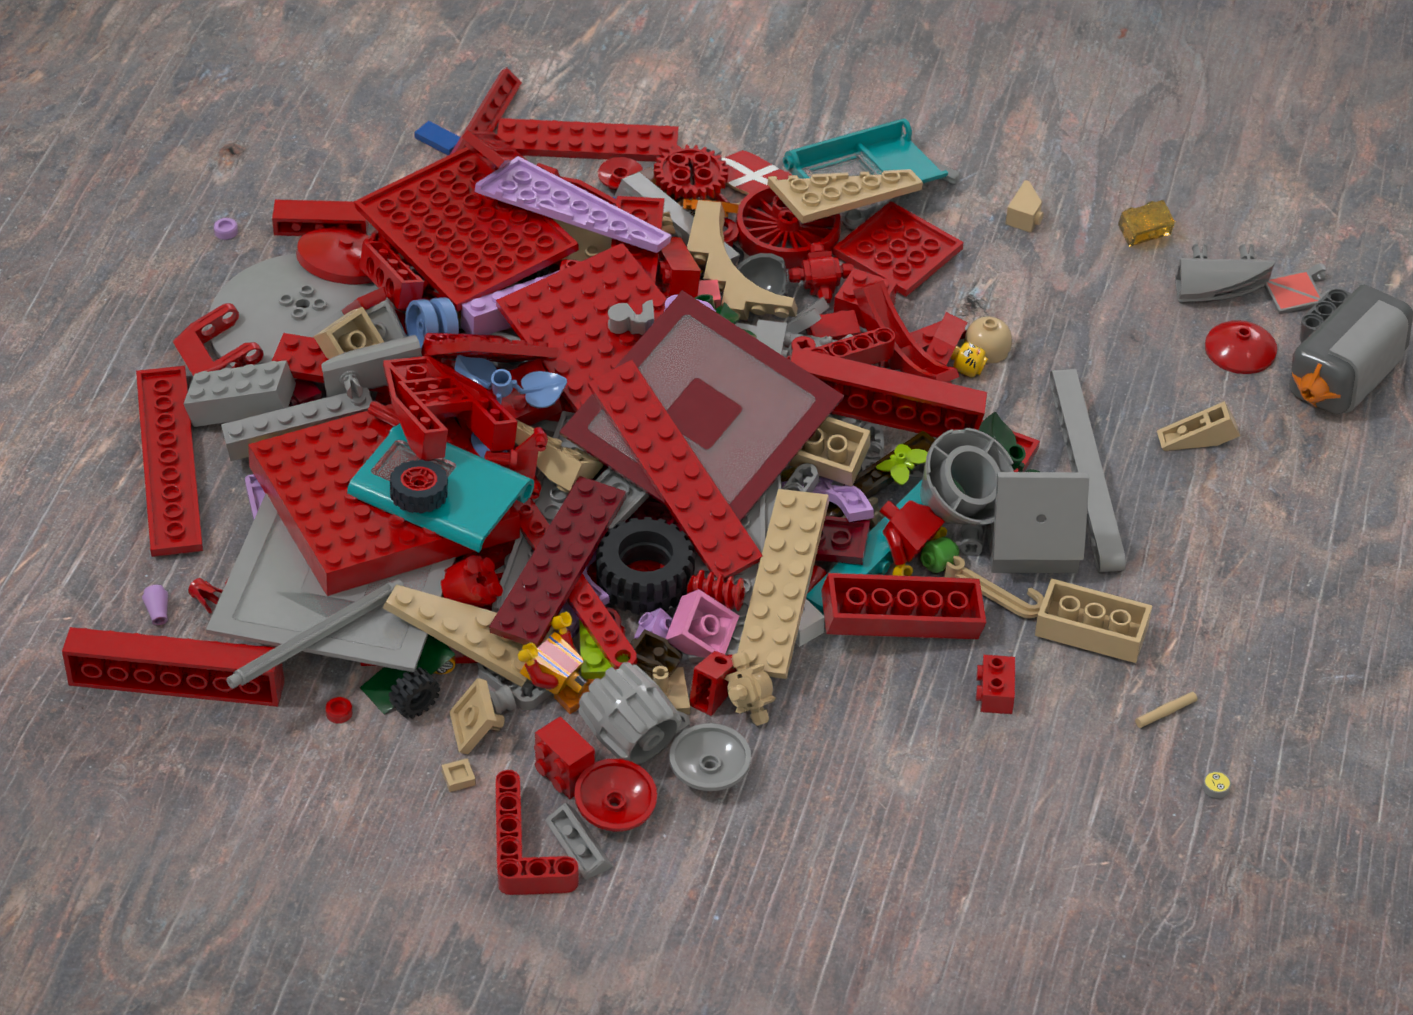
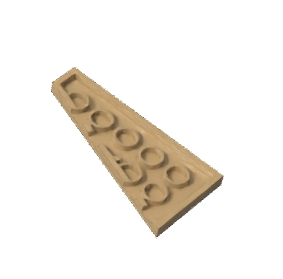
M911 169L883 171L882 175H870L869 172H860V176H849L848 173L812 174L811 178L799 179L797 175L789 176L788 180H777V177L774 176L768 177L767 185L801 223H806L922 190L923 182Z
M395 586L383 609L520 687L524 685L527 678L521 675L520 671L525 662H521L518 659V653L524 645L490 633L489 626L495 618L496 612L404 586ZM550 628L543 642L551 635L554 628Z

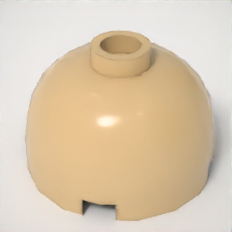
M981 317L976 319L967 328L964 343L970 342L984 349L986 352L985 357L988 358L987 363H997L1008 357V352L1011 351L1012 335L1004 321L995 317Z

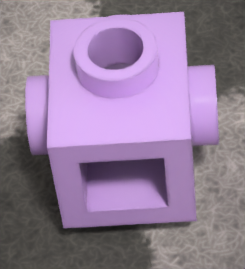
M661 608L653 612H647L639 619V627L634 638L638 639L644 629L666 638L673 619Z

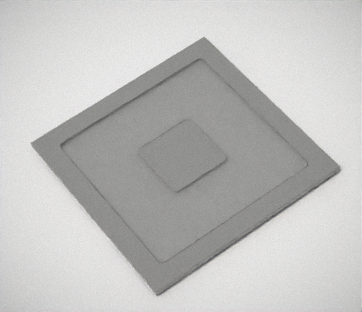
M266 493L206 628V633L279 646L386 583H392L397 579L403 582L404 587L442 597L443 593L440 583L445 578L444 570L454 565L456 557L327 596ZM383 603L303 651L415 672L428 634L383 609L385 604Z

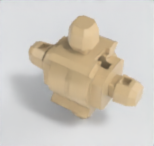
M745 651L732 655V662L737 672L725 677V680L729 681L727 688L730 700L733 705L737 706V713L751 710L752 714H750L753 723L756 726L768 722L769 717L767 709L764 710L763 706L774 702L776 699L772 696V681L768 673L763 671L764 664L750 667L749 663L751 661Z

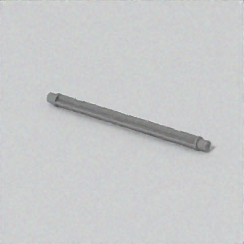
M397 579L392 583H386L239 668L233 675L227 678L228 685L231 688H235L240 684L248 683L387 601L396 585L404 586L403 582Z

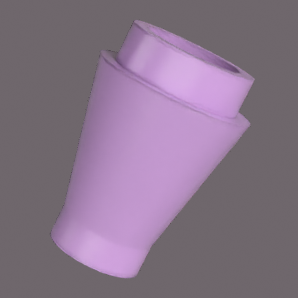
M151 585L145 588L142 600L149 612L152 623L154 625L165 624L168 621V592L161 585Z

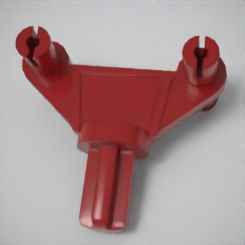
M536 427L528 439L515 449H510L509 453L486 451L484 459L533 479L534 489L530 496L532 499H537L541 491V483L535 475L538 451H544L548 442L547 434L541 427Z

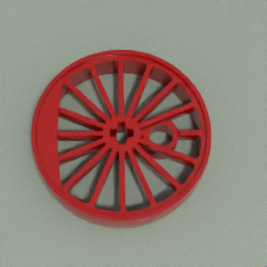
M768 185L753 190L741 201L738 213L736 214V224L739 229L737 241L748 256L770 253L783 258L786 269L801 268L802 260H807V255L810 253V243L820 242L824 246L825 251H832L833 253V247L838 244L841 234L840 213L827 216L828 218L801 223ZM760 207L766 213L756 210V208ZM788 239L792 248H786ZM783 240L782 247H776Z

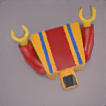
M568 612L560 613L559 616L552 619L551 625L554 629L559 630V633L554 632L538 648L533 643L526 644L518 653V659L521 662H525L520 674L531 680L534 686L545 688L553 694H559L567 685L579 694L588 683L584 677L578 674L584 660L578 654L573 644L570 631L566 629L572 623L571 615Z

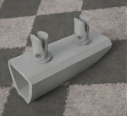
M1198 243L1192 246L1193 258H1180L1175 274L1178 301L1220 300L1256 291L1264 287L1265 283L1269 281L1275 261L1255 260L1253 244H1250L1248 253L1245 244L1239 246L1240 260L1208 259L1207 245L1203 244L1200 253Z
M411 335L355 349L323 362L321 366L327 397L347 393V396L353 399L352 392H355L360 397L363 393V388L368 387L369 390L388 386L383 361L421 357V348L417 336Z

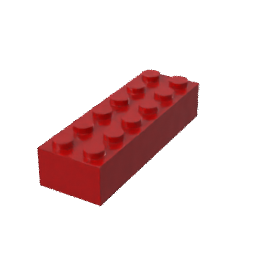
M828 573L821 589L826 634L979 639L986 625L980 579Z

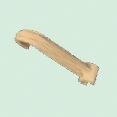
M953 556L954 564L947 562L944 577L980 579L982 595L1021 617H1038L1044 597L1035 589L1029 588L1027 595L1038 604L1030 605L966 568L965 561L961 557Z

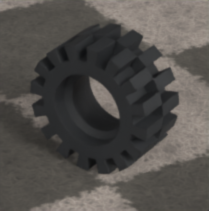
M418 668L417 671L410 672V674L405 672L403 674L404 678H398L396 680L398 684L392 685L391 689L393 691L389 692V702L407 719L409 717L413 719L416 715L418 717L421 716L423 710L427 712L429 710L428 706L434 705V699L439 697V683L422 668Z

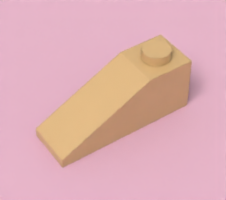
M1225 401L1157 430L1163 451L1218 446L1240 436L1236 420Z

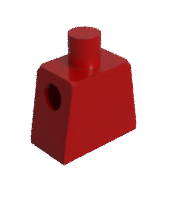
M714 651L694 667L689 700L691 707L712 716L728 697L727 686L729 681L725 680V677L737 672L736 667L734 668L731 654L726 656L718 651Z

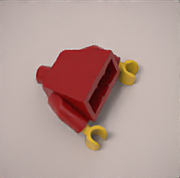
M888 500L879 511L890 520L882 532L891 550L894 564L898 565L893 569V575L911 576L913 569L911 566L905 565L907 561L910 563L924 548L926 542L947 535V529L942 527L945 521L936 516L929 506L918 504L912 500H909L901 509Z

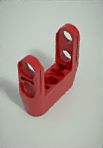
M225 303L191 323L172 341L193 377L196 373L202 371L210 372L224 369L232 362H235L232 368H237L249 364L256 365L262 360L264 352L256 342L244 343L216 361L212 360L204 347V343L235 325L239 318V312L233 304ZM233 312L230 317L223 319L226 313ZM206 325H212L209 330L202 331ZM251 350H256L253 355L246 356Z

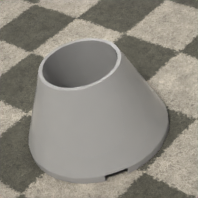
M971 428L949 430L939 436L928 451L920 489L922 504L929 506L936 516L945 521V524L981 525L993 523L995 517L997 472H1014L1011 466L1014 463L1004 447L988 434ZM953 479L962 486L965 494L956 487Z

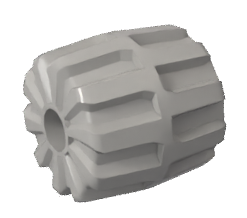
M623 662L619 669L615 670L611 667L606 670L605 676L602 679L596 678L589 685V692L583 693L579 701V714L597 739L618 759L628 760L636 764H643L659 754L675 737L681 724L680 714L661 688L637 665H632L629 662Z

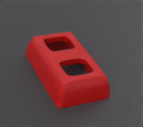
M385 286L355 299L341 310L342 313L345 315L360 307L367 310L387 299Z

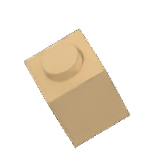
M1027 180L1023 182L1007 208L1006 225L1031 233L1036 225H1040L1044 213L1041 212V199Z

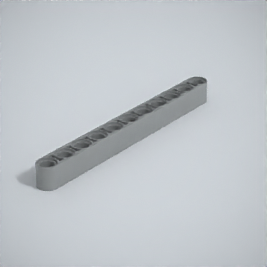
M1076 369L1051 370L1050 388L1072 472H1088L1090 478L1086 529L1098 573L1124 571L1126 565L1125 553Z

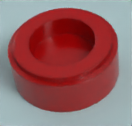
M335 697L326 704V717L329 721L340 724L351 719L353 715L352 703L347 698Z

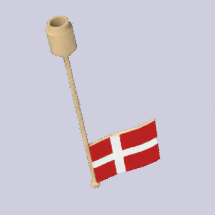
M741 150L722 158V160L726 161V166L728 167V182L726 185L746 195L759 187L767 185L768 177L776 176L777 180H788L789 176H793L791 173L781 170L761 157Z

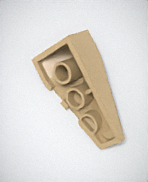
M518 421L515 442L521 445L533 434L535 428ZM547 436L546 449L541 452L538 451V468L549 480L557 484L556 487L567 493L571 491L579 476L592 479L604 465L587 452L577 447L575 450L561 446V440Z

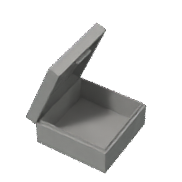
M997 472L994 522L986 524L991 573H1078L1079 562L1084 560L1090 479L1088 472Z

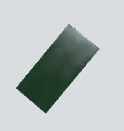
M428 634L415 670L417 671L418 668H422L432 675L456 654L445 643ZM383 667L359 688L385 715L394 707L389 702V692L393 691L391 689L392 685H397L396 680L404 678L403 674L405 672L410 674V671Z

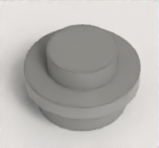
M852 209L846 211L842 222L845 227L855 230L866 221V218L861 210Z

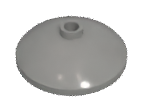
M707 723L692 726L681 732L671 745L669 760L676 777L686 785L698 790L718 791L734 786L745 777L751 764V751L745 738L734 729L720 724Z

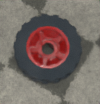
M410 460L409 462L401 463L400 466H396L394 471L391 472L390 498L391 501H394V505L400 507L401 510H406L410 513L432 512L446 502L448 496V476H446V471L440 465H436L431 461Z

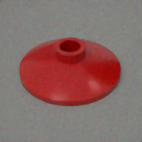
M612 158L600 165L598 178L605 186L618 189L623 178L631 176L643 170V168L637 161L630 158Z

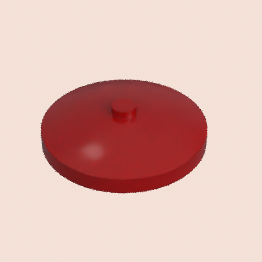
M323 228L310 231L299 239L296 258L299 264L311 274L324 280L341 284L358 285L372 283L371 279L359 268L363 241L366 238L370 239L371 236L350 229Z

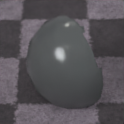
M759 253L749 256L737 266V269L745 278L760 288L777 295L787 296L788 278L783 258L770 253Z

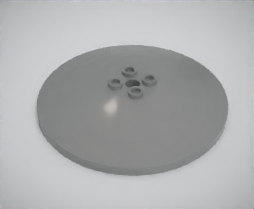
M296 254L264 260L234 276L216 295L209 312L225 303H231L238 310L239 318L234 326L210 340L212 349L219 359L244 343L256 342L264 352L262 360L256 365L268 363L273 359L283 333L307 335L375 284L372 282L351 285L324 280L305 270L299 264ZM233 312L226 313L223 319L230 317ZM251 350L246 356L253 355L256 350ZM235 362L228 364L226 368H232ZM313 381L320 391L326 390L325 383Z

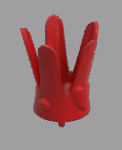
M197 578L191 582L188 589L189 595L198 599L210 614L212 610L204 598L217 605L220 598L213 593L215 591L223 592L222 589L212 586L202 578Z

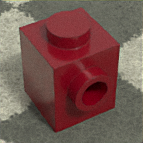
M296 379L289 407L322 399V393L313 381Z

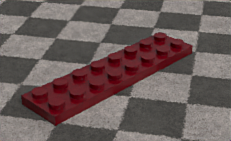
M582 476L578 477L490 624V633L523 645L533 643L537 648L542 644L552 626L553 617L558 616L598 548L600 541L605 536L626 500V491Z

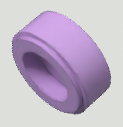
M231 218L217 220L214 224L215 236L223 240L234 238L238 233L236 221Z

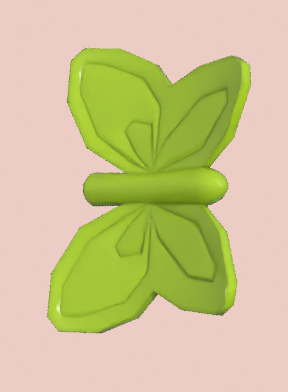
M899 444L895 448V455H891V459L881 462L876 468L881 471H891L894 481L899 485H904L909 479L910 472L908 468L912 470L915 467L914 464L925 463L928 452L921 449L911 450L907 445Z

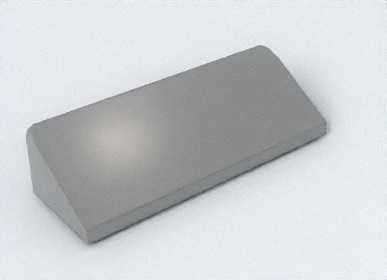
M566 802L545 819L568 856L578 862L579 872L585 880L613 867L576 810Z

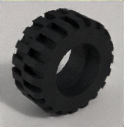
M645 517L643 520L632 518L627 523L623 521L616 525V529L611 528L606 532L596 551L597 584L609 595V602L612 605L617 604V608L625 612L630 610L632 614L639 615L640 613L653 612L659 608L666 612L671 606L675 608L679 605L681 597L687 594V587L691 576H695L693 543L684 531H680L678 526L673 523L669 525L663 519H658L657 521L652 520V517ZM649 560L664 565V567L655 571L642 572L631 569L627 565L636 561Z

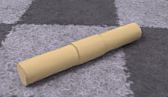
M1192 691L1136 718L1135 722L1139 728H1142L1196 702L1197 695Z

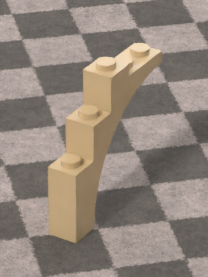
M698 200L687 248L696 264L704 265L707 263L703 279H718L720 293L724 291L721 305L725 302L730 309L739 315V320H748L749 312L756 315L773 314L780 318L796 317L798 308L794 298L777 295L760 288L745 278L733 265L724 246L723 226L725 212L721 202Z

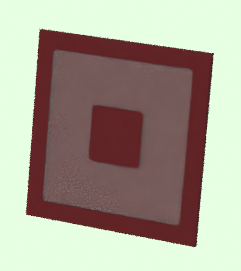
M683 290L616 366L618 367L633 360L740 522L844 398V395ZM592 393L559 431V434L666 506Z

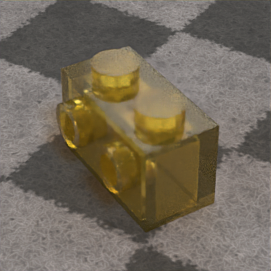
M1164 200L1151 201L1137 208H1128L1121 213L1118 226L1129 247L1170 235L1175 224V220Z

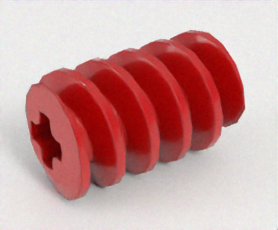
M700 570L697 576H691L687 587V594L699 589L722 605H726L728 609L733 610L736 608L737 611H740L745 597L743 578H740L735 585L733 576H730L727 582H724V575L720 574L717 580H715L714 572H710L707 578H705L704 570Z

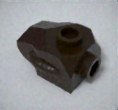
M645 629L638 639L634 638L630 643L636 652L637 666L647 675L653 676V669L655 667L664 666L668 669L669 678L682 660L680 652L672 647L667 639Z

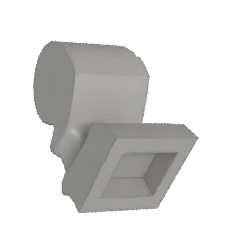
M653 300L646 301L642 305V313L636 315L627 303H618L610 307L608 310L609 330L617 334L629 330L631 334L639 333L644 335L654 323Z

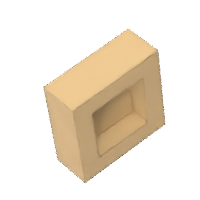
M468 758L441 765L442 774L449 792L476 785L475 776Z

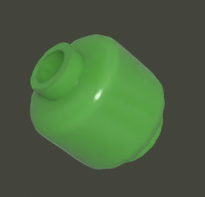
M939 537L928 541L921 550L923 565L933 573L945 571L947 562L954 564L953 556H959L958 546L948 537Z

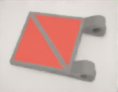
M1322 263L1316 264L1308 270L1272 277L1265 283V288L1279 314L1313 307L1328 292L1320 294L1313 281L1325 279L1324 272L1326 268Z

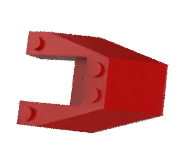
M430 356L383 361L392 405L410 449L420 460L433 461L437 458H445L448 429L439 420H446L449 417L457 416L491 452H503L504 450L514 449L518 421L485 387Z

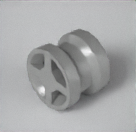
M507 685L500 686L499 690L495 692L489 691L495 714H501L505 710H515V699Z

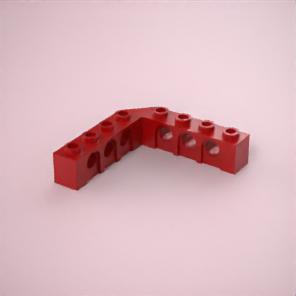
M377 230L373 231L371 238H366L363 241L359 268L378 288L385 286L387 298L390 299L397 309L407 311L411 301L421 300L424 281L410 270L412 265Z

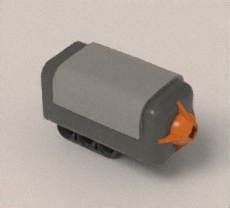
M1360 285L1352 293L1342 289L1328 291L1301 320L1299 336L1301 344L1296 348L1292 359L1289 383L1291 393L1313 406L1332 414L1339 415L1354 410L1403 359L1404 352L1408 348L1413 322L1412 308L1406 302L1368 285Z

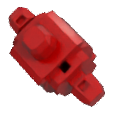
M815 242L811 244L807 260H802L801 269L796 267L788 270V281L792 283L803 281L804 289H810V295H817L818 299L824 297L829 304L832 300V293L835 292V286H840L841 277L846 279L853 270L854 265L850 263L839 265L838 257H832V251H825L824 246L820 242Z

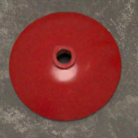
M1232 320L1218 324L1209 331L1205 340V351L1214 364L1226 371L1237 374H1253L1261 372L1273 364L1277 354V344L1273 336L1263 327L1249 321Z
M612 758L595 762L580 774L575 785L574 797L580 814L589 823L603 830L619 832L634 829L650 818L656 806L657 789L652 777L641 766L628 760Z

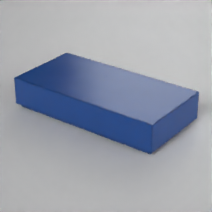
M427 121L414 132L415 139L448 156L460 139V136L431 121Z

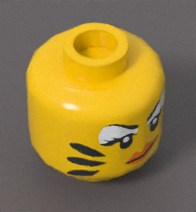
M965 342L962 347L956 346L950 358L954 360L953 367L957 368L959 373L970 378L976 374L980 376L988 360L985 357V350L970 342Z

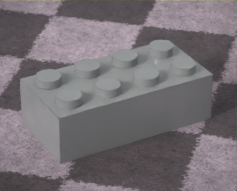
M286 360L270 361L258 365L249 364L244 367L224 368L210 372L202 371L194 375L184 401V406L193 427L233 422L288 408L296 382Z

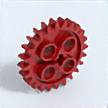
M686 144L685 149H682L680 146H677L676 151L669 148L668 154L662 152L661 157H657L656 163H654L653 178L656 180V186H660L662 191L667 190L668 196L675 194L676 200L680 196L684 197V199L692 198V200H697L700 197L702 200H705L707 195L714 198V192L720 194L721 189H725V185L728 182V167L726 166V161L721 160V155L715 156L714 150L706 152L707 147L700 150L698 145L690 148ZM689 161L691 162V165H692V171H691V173H692V179H694V180H693V185H691V182H690V167L688 166Z

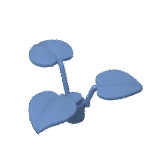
M460 355L456 358L455 371L488 390L492 388L500 404L502 397L508 396L513 388H515L520 394H526V402L536 408H547L559 399L567 384V379L561 375L538 371L525 375L521 380V388L516 380H512L509 371L505 369L497 370L495 365L489 360ZM472 432V446L480 457L484 458L485 452L490 450Z

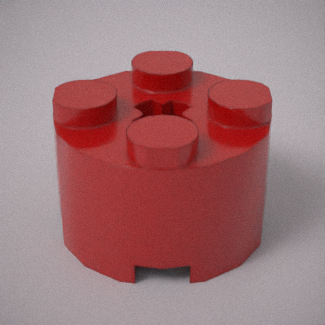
M472 555L444 570L445 578L440 583L444 597L479 608L495 602L498 597L502 596L503 588L499 584L498 577L494 571L493 561L488 557L483 559L480 556Z

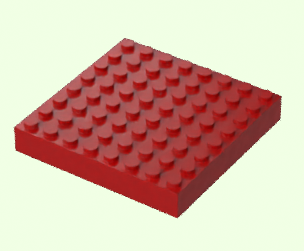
M392 404L386 405L387 407H389V408H391V409L394 410V407H393ZM368 411L248 444L249 467L265 494L267 493L278 512L277 514L327 596L475 552V550L438 535L436 532L404 520L402 517L386 512L347 494L351 479L386 439L393 425L369 414ZM454 417L439 420L448 429L447 437L454 440V446L480 456ZM404 445L400 448L392 447L372 471V474L390 481L391 472L394 471L396 466H400L403 462L406 463L410 460L417 461L420 459L410 448ZM436 459L431 461L436 465H440L446 471V476L448 477L455 469V467ZM513 505L486 537L482 549L520 538V514Z

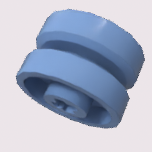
M445 297L434 298L430 301L422 299L413 300L409 303L405 317L407 336H417L420 348H422L427 333L459 334L457 313L450 299Z

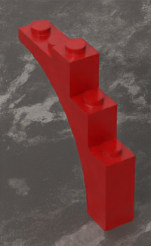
M884 280L874 281L853 289L867 332L885 327L893 330L895 333L894 354L888 359L891 370H900L903 373L951 384V380L959 377L957 368L947 367L937 362L918 345L898 315Z

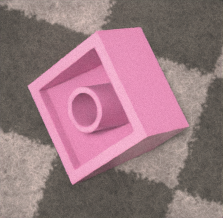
M698 589L681 597L665 639L685 654L706 658L714 651H718L725 655L739 615Z

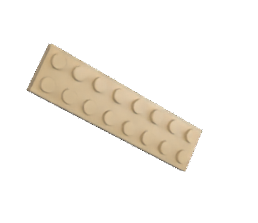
M778 489L762 552L763 557L760 560L737 652L745 651L751 661L749 663L750 667L764 664L763 671L768 673L769 677L787 679L829 504V495L783 489Z

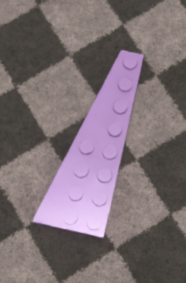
M519 156L511 160L504 168L497 169L477 182L475 186V192L655 253L670 244L671 241L670 234Z

